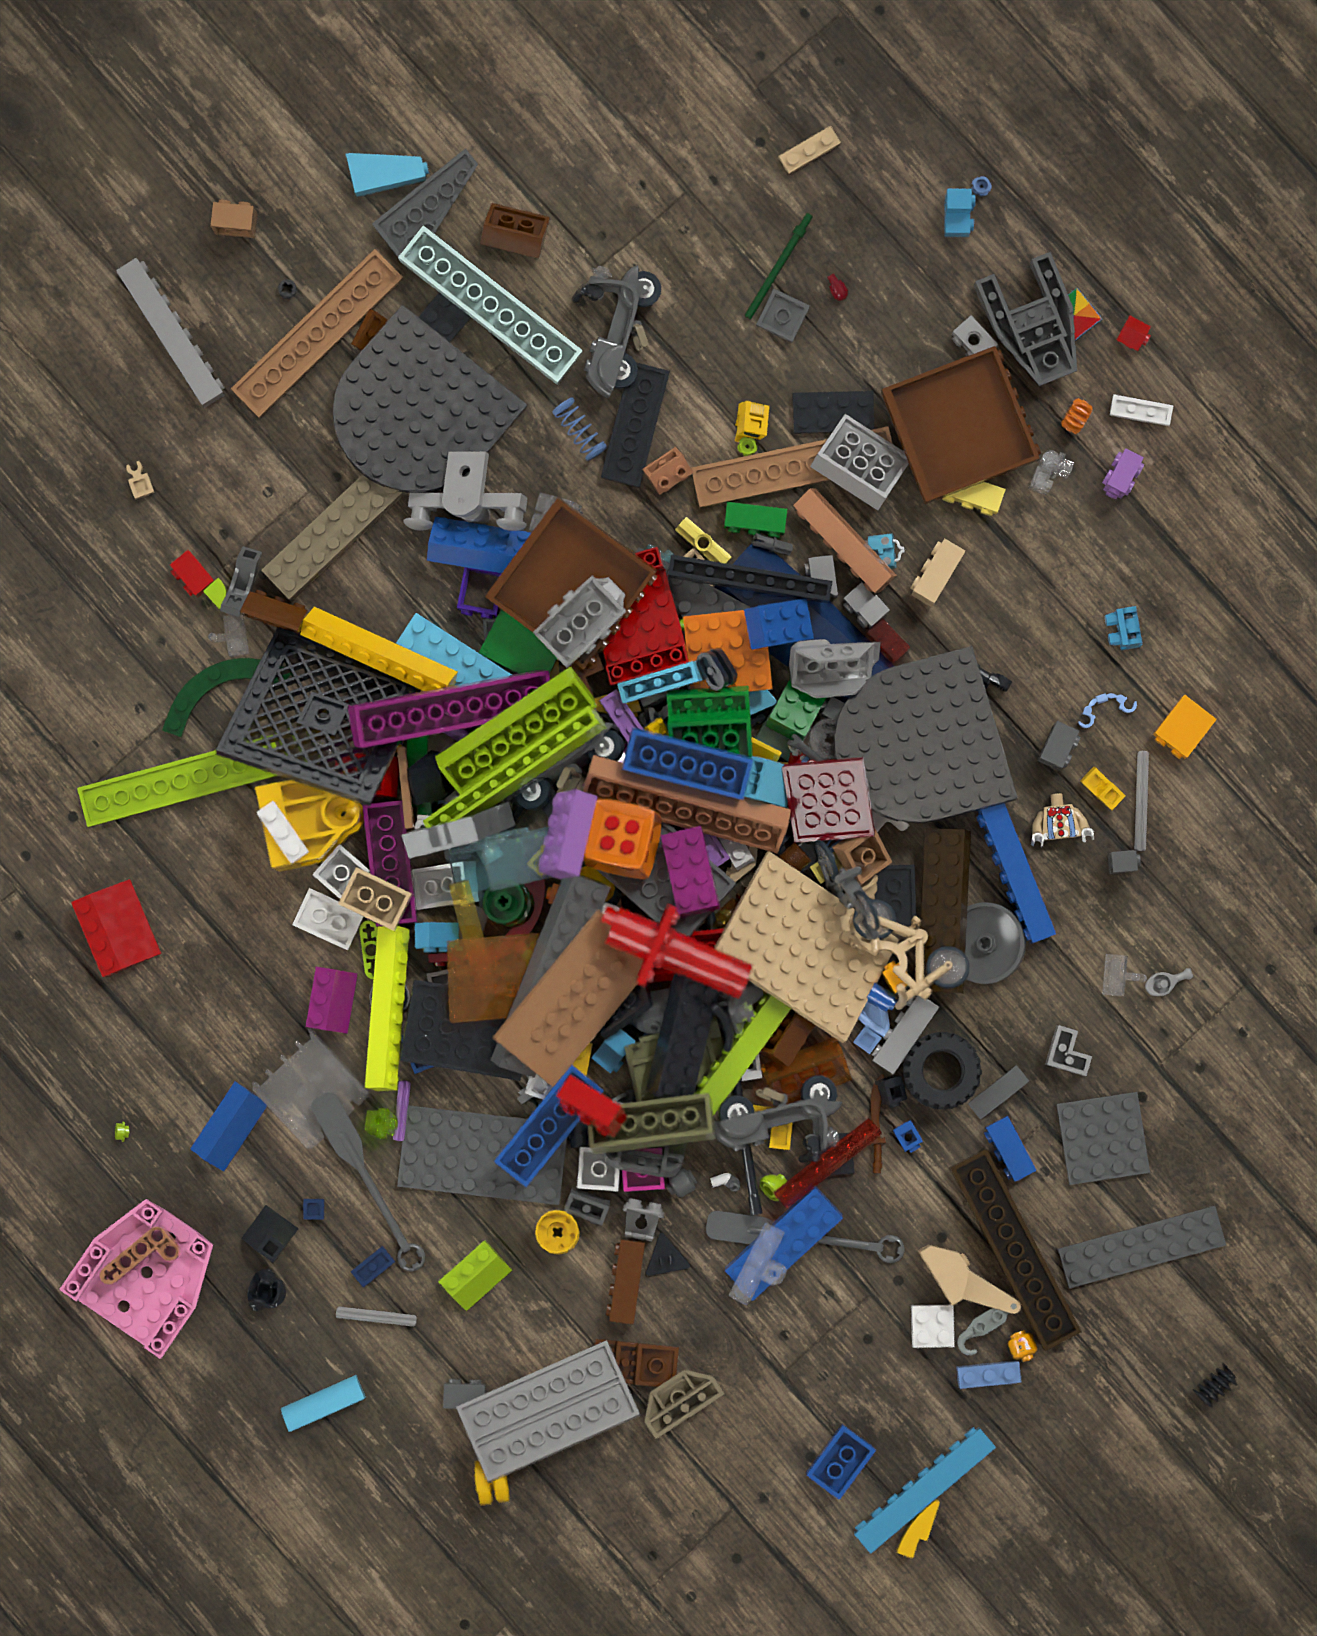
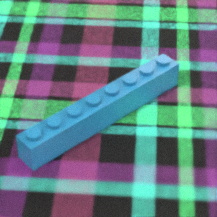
M973 1427L964 1434L966 1437L964 1440L954 1442L949 1447L950 1451L945 1456L940 1454L934 1459L933 1462L935 1464L931 1468L925 1467L917 1474L919 1476L918 1479L914 1482L908 1481L902 1487L903 1491L899 1495L893 1494L886 1500L888 1503L882 1509L880 1507L876 1508L870 1514L872 1517L867 1522L863 1520L855 1527L854 1535L870 1554L996 1448L979 1427L977 1429Z

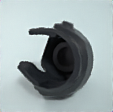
M266 1268L257 1271L251 1279L247 1292L249 1306L252 1307V1310L259 1311L263 1310V1308H276L281 1305L286 1297L284 1282L275 1276L272 1269Z

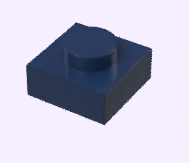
M304 1199L303 1219L324 1220L325 1199Z

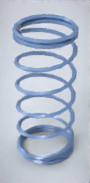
M569 398L558 405L552 413L556 418L567 415L561 422V426L573 424L569 428L567 435L579 433L573 443L580 444L585 442L580 449V453L592 450L585 457L586 461H589L603 452L607 445L602 441L598 445L582 451L583 447L598 432L580 442H575L592 424L569 434L570 430L585 417L583 415L563 425V422L579 408L577 406L565 414L556 416L574 403V399Z

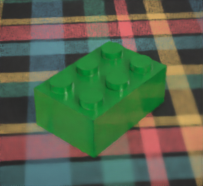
M789 680L765 726L790 740H794L792 735L796 734L803 741L826 698L812 697L792 687L791 680Z

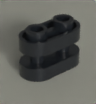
M714 648L698 655L696 659L697 667L710 688L720 690L736 683L737 672L722 649Z

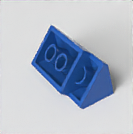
M235 1081L190 1149L206 1162L225 1171L269 1103Z

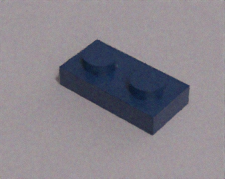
M382 1246L354 1268L351 1273L361 1286L365 1287L396 1261Z

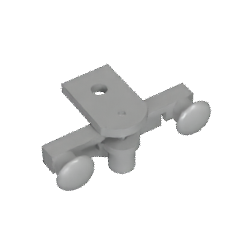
M448 452L443 493H410L408 507L412 509L411 518H406L403 522L407 527L414 530H428L433 526V523L430 521L431 511H437V508H445L452 515L461 517L467 522L486 524L490 519V511L488 509H500L505 514L504 518L496 520L497 525L508 531H520L527 526L523 522L527 497L522 493H484L489 457L487 452ZM466 468H470L469 475L463 477V470Z

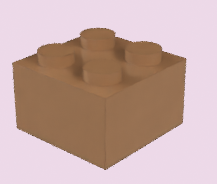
M219 200L218 203L213 202L211 228L215 234L255 238L257 213L254 206H251V203L239 202L238 205L231 204L228 200Z
M876 829L875 836L843 839L832 847L841 866L846 871L854 867L861 868L862 873L855 877L859 884H863L892 863Z

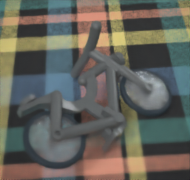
M817 840L815 842V851L826 883L825 887L834 896L839 898L846 908L852 909L855 906L858 912L855 923L860 924L864 928L867 939L875 940L879 938L880 920L877 908L855 878L862 873L861 868L854 867L847 871L841 868L838 871L834 854L831 853L822 840Z

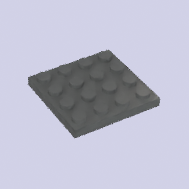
M1137 1092L1056 1104L1069 1185L1150 1173Z

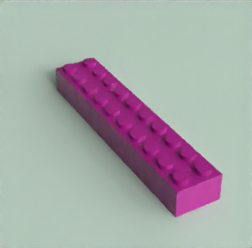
M536 670L348 706L354 747L363 748L485 724L550 681L549 670Z

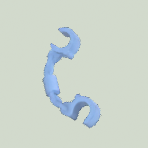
M1113 693L1101 694L1096 696V699L1091 700L1089 706H1086L1082 713L1090 718V723L1085 725L1079 721L1078 725L1082 728L1092 726L1095 715L1091 714V706L1096 702L1100 704L1108 701V698H1116L1120 703L1119 709L1125 713L1133 712L1137 707V702H1134L1132 709H1126L1124 702L1127 697L1123 695L1117 696Z

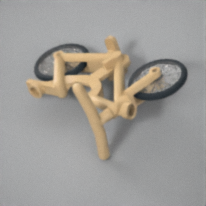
M871 899L877 908L880 920V928L878 930L880 937L871 940V943H866L851 934L849 940L852 941L850 945L858 951L863 948L873 956H877L881 950H889L898 957L899 966H894L893 972L910 989L906 992L903 984L897 985L899 1001L895 1004L896 1009H902L908 1000L917 995L927 1000L932 993V989L928 987L932 984L942 988H954L966 980L970 970L968 958L961 950L954 947L938 948L929 956L926 964L928 976L924 978V944L927 942L928 935L926 931L919 929L921 920L914 916L910 928L896 923V914L888 903L878 899ZM863 902V906L866 911L868 909V905L866 904V902ZM855 910L853 916L854 927L859 935L867 939L864 928L860 924L855 923V918L858 915L857 910ZM872 915V917L870 918V920H871L872 923L875 925L874 918H873V915ZM892 932L908 938L898 945L889 941H879L888 937ZM914 946L916 947V982L906 973L907 957L905 952Z

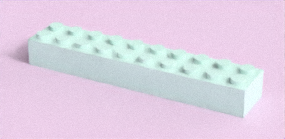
M422 226L398 257L401 263L557 385L582 355L583 350L425 226Z

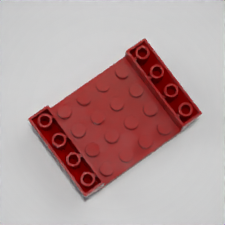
M658 547L635 553L657 570L655 573L657 578L651 586L647 584L642 590L645 592L644 596L639 602L634 601L630 606L633 609L627 619L622 617L618 624L621 627L615 635L610 633L606 639L609 643L603 652L611 686L689 662L686 642Z

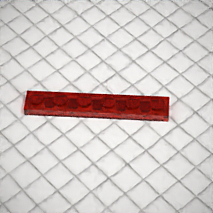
M869 1118L824 1152L819 1161L811 1162L774 1191L775 1197L786 1208L790 1207L882 1135L881 1130Z

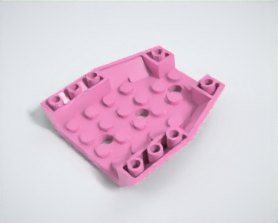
M145 1199L93 1239L59 1290L73 1300L80 1301L143 1344L145 1349L161 1359L196 1308L213 1244L167 1210ZM162 1226L176 1236V1242L181 1248V1254L177 1259L167 1261L155 1250L116 1283L108 1285L101 1281V1270L151 1228ZM155 1230L153 1238L156 1241H161L163 1233L160 1230ZM139 1243L137 1251L140 1254H145L147 1246L144 1243ZM170 1245L166 1248V1254L169 1257H174L176 1249ZM124 1256L121 1259V1264L124 1267H129L131 1259L128 1256ZM145 1266L153 1270L150 1278H145L142 1275V1269ZM115 1268L110 1272L107 1270L108 1275L106 1278L114 1279L113 1274L119 1271V1269ZM122 1300L127 1301L130 1305L127 1312H122L119 1309V1303Z

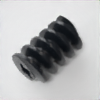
M1222 1363L1224 1370L1216 1368L1217 1375L1209 1374L1211 1381L1206 1378L1203 1380L1205 1386L1197 1385L1199 1392L1192 1389L1200 1400L1211 1408L1213 1407L1212 1399L1219 1402L1217 1395L1225 1396L1224 1388L1231 1391L1230 1383L1235 1386L1238 1385L1236 1376L1224 1363Z

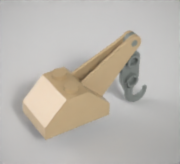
M926 1245L918 1250L951 1305L966 1299L992 1307L975 1318L966 1331L959 1336L958 1347L962 1353L966 1355L977 1353L976 1349L968 1350L965 1348L964 1343L968 1338L987 1334L1003 1324L1009 1313L1015 1314L1020 1311L1021 1304L1018 1300L968 1269L967 1266L970 1263L963 1253L959 1254L957 1251L933 1245Z

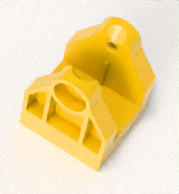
M293 780L255 787L260 810L274 801L309 851V853L291 864L263 823L271 867L279 872L323 863L339 844L342 845L350 835L357 833L365 823L363 806L360 803Z

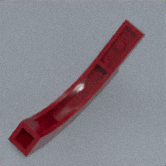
M545 880L525 881V887L532 893L535 902L534 911L526 923L518 927H512L499 941L482 949L428 954L429 963H433L434 967L446 966V962L454 961V965L466 964V960H470V968L492 964L511 954L529 937L539 920L545 900Z

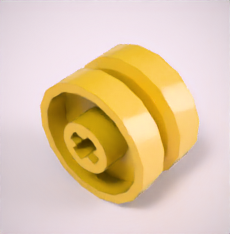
M475 1460V1484L480 1505L492 1503V1491L494 1490L499 1503L510 1501L507 1475L489 1483L480 1461Z

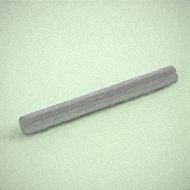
M1139 751L1137 753L1134 848L1136 851L1146 850L1148 751Z

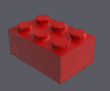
M571 1075L556 1095L560 1101L559 1104L566 1113L571 1116L575 1113L580 1117L579 1120L588 1126L594 1125L597 1128L596 1130L606 1137L608 1134L615 1137L627 1118L622 1106Z

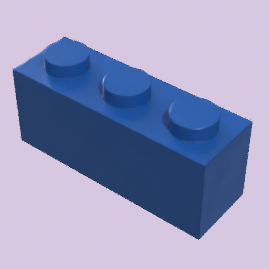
M1008 1116L985 1127L986 1132H984V1135L989 1144L993 1142L996 1148L993 1152L999 1162L1003 1161L1006 1167L1003 1171L1008 1180L1012 1178L1016 1182L1037 1171Z

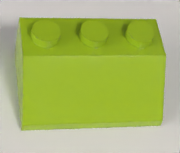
M484 1240L438 1282L467 1311L508 1275L512 1269L492 1246Z

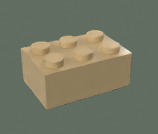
M944 539L942 543L938 541L931 553L934 556L933 559H927L921 570L924 574L922 577L917 576L910 589L913 592L911 595L928 606L933 607L964 555L965 550L947 539Z
M356 867L338 904L396 931L413 894Z

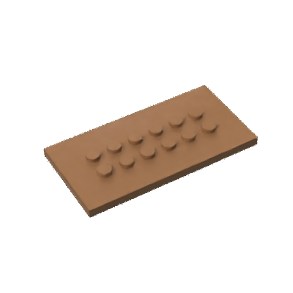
M599 910L594 913L493 1037L552 1087L555 1086L638 984L636 977L643 960L605 944L611 925L601 922L603 913Z

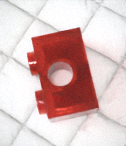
M883 618L867 633L873 642H881L880 649L894 664L910 649V646Z

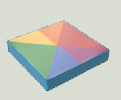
M1078 288L1068 294L1073 306L1075 341L1102 320L1101 316Z

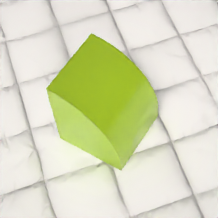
M217 578L204 590V593L220 609L228 591L223 582Z

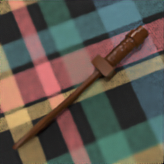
M881 1074L877 1080L884 1078V1075ZM874 1083L871 1092L873 1139H869V1146L873 1144L874 1147L873 1173L881 1174L883 1166L881 1144L886 1143L885 1137L881 1138L879 1113L882 1101L878 1085Z

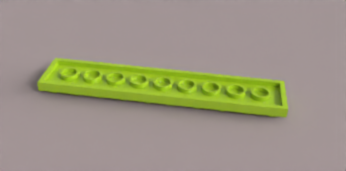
M276 742L270 744L272 749L277 747ZM215 750L77 788L87 827H92L278 775L216 755Z

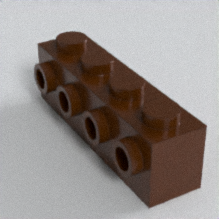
M621 1239L620 1243H616L614 1255H618V1262L613 1263L612 1275L616 1276L615 1284L610 1283L609 1296H613L612 1304L607 1305L606 1316H610L609 1321L634 1325L645 1242Z

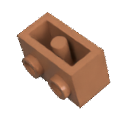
M676 447L642 469L659 495L669 491L672 486L680 481H684L693 473L683 454Z

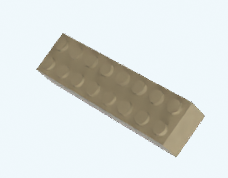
M361 475L261 571L292 602L395 505L406 492H399L396 489L380 486L364 475Z

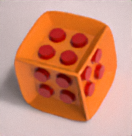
M597 799L583 861L588 867L602 872L635 879H648L654 865L660 840L661 816L658 812L642 806L614 800Z

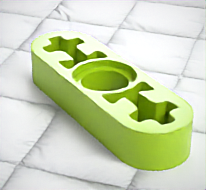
M365 921L359 929L364 969L367 977L374 979L373 973H369V969L372 968V962L367 963V959H375V955L369 956L366 953V947L370 944L376 945L378 927L372 921ZM367 924H370L375 929L371 932V937H376V942L368 941L364 943V939H368V934L363 932V929L367 928Z

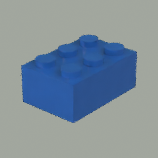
M807 599L744 609L751 650L814 639Z
M841 1424L807 1470L806 1475L840 1500L876 1449L844 1424Z

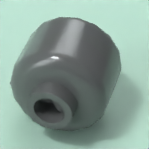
M681 1168L676 1176L668 1177L669 1183L666 1186L671 1195L676 1194L677 1197L682 1198L695 1190L697 1181L690 1169Z

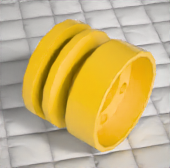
M559 1210L544 1214L538 1221L535 1231L537 1241L541 1247L549 1253L557 1255L568 1253L577 1244L580 1234L578 1224L574 1218L565 1211ZM555 1228L558 1230L560 1228L563 1229L561 1232L563 1236L561 1238L559 1236L553 1237L555 1234L553 1230Z

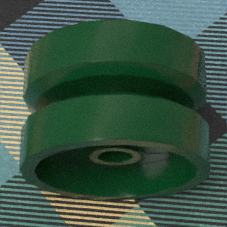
M501 879L494 882L487 888L483 896V908L486 915L492 921L506 927L523 925L530 919L534 911L535 902L532 893L527 887L512 880Z

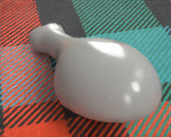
M1186 968L1183 972L1175 975L1165 972L1156 973L1147 980L1145 989L1152 996L1167 995L1172 991L1177 982L1184 979H1192V970Z

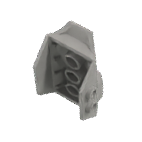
M591 576L575 592L570 590L562 598L565 602L560 607L556 604L548 612L550 616L533 633L568 668L584 651L588 654L596 647L594 642L599 637L603 640L611 632L608 628L626 612L623 607L625 594L609 577L596 579Z
M823 639L797 642L791 647L790 652L791 686L815 698L856 695L866 684L867 681L865 680L871 677L872 667L879 660L881 642L830 644L829 641Z

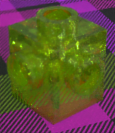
M378 1108V1111L367 1110L366 1132L382 1139L387 1138V1136H394V1132L398 1127V1119L390 1109Z

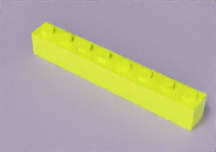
M385 926L378 927L365 1079V1088L375 1091L397 1090L410 930L400 926L397 927L396 931Z

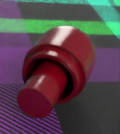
M833 273L827 277L831 283L829 286L830 292L836 300H845L848 296V289L842 280L838 281Z

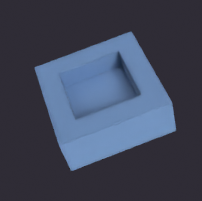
M864 1026L853 1043L870 1054L881 1037Z

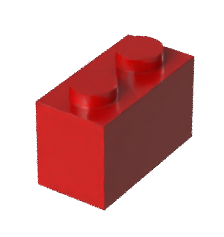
M189 550L170 564L173 568L170 572L177 581L183 580L186 584L183 588L190 596L194 594L198 598L214 582V579Z

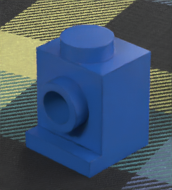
M911 1120L892 1130L905 1152L909 1150L911 1153L921 1147L919 1143L923 1142ZM905 1134H911L912 1139L906 1141L904 1139Z

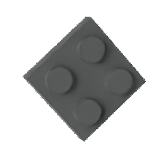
M773 289L756 326L793 343L810 306Z

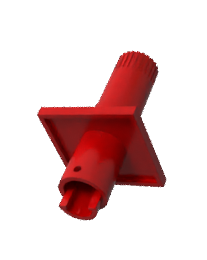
M667 903L659 924L623 908H619L617 911L614 907H606L601 922L611 925L605 944L643 960L636 977L637 983L645 986L646 982L650 983L654 975V969L652 968L654 966L659 969L664 968L680 976L683 975L735 998H740L749 979L753 964L698 942L696 939L677 932L676 929L670 927V924L675 925L679 916L674 905Z

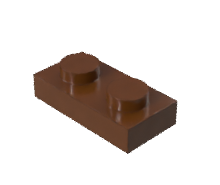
M369 309L351 345L362 351L386 324L388 319L375 310Z

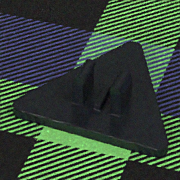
M660 1233L646 1275L651 1276L690 1268L688 1261L665 1234Z

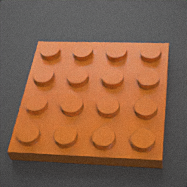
M744 610L683 616L689 662L696 661L698 655L703 652L720 648L726 653L737 672L736 683L728 687L749 686V692L773 690L769 647L751 650ZM706 680L690 684V689L710 688Z

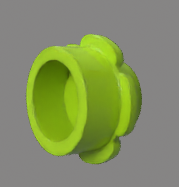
M743 437L739 440L738 451L743 453L744 456L752 455V453L757 451L754 438Z
M125 1122L116 1123L115 1139L124 1142L125 1138L129 1137V1126H125Z

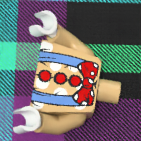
M1062 793L1050 795L1051 806L1044 807L1042 811L1038 812L1032 824V846H1034L1035 841H1039L1042 847L1046 840L1080 837L1081 833L1083 842H1086V836H1091L1092 840H1094V832L1089 827L1087 819L1078 808L1073 807V804L1063 805Z

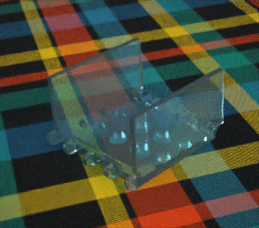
M549 826L531 830L526 827L498 832L479 841L450 848L449 853L451 856L448 857L457 896L486 890L489 886L491 891L553 877L539 872V859L544 851L543 842L548 833Z

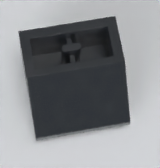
M430 750L407 769L413 804L418 805L444 800L456 790L438 767L435 757L442 752Z

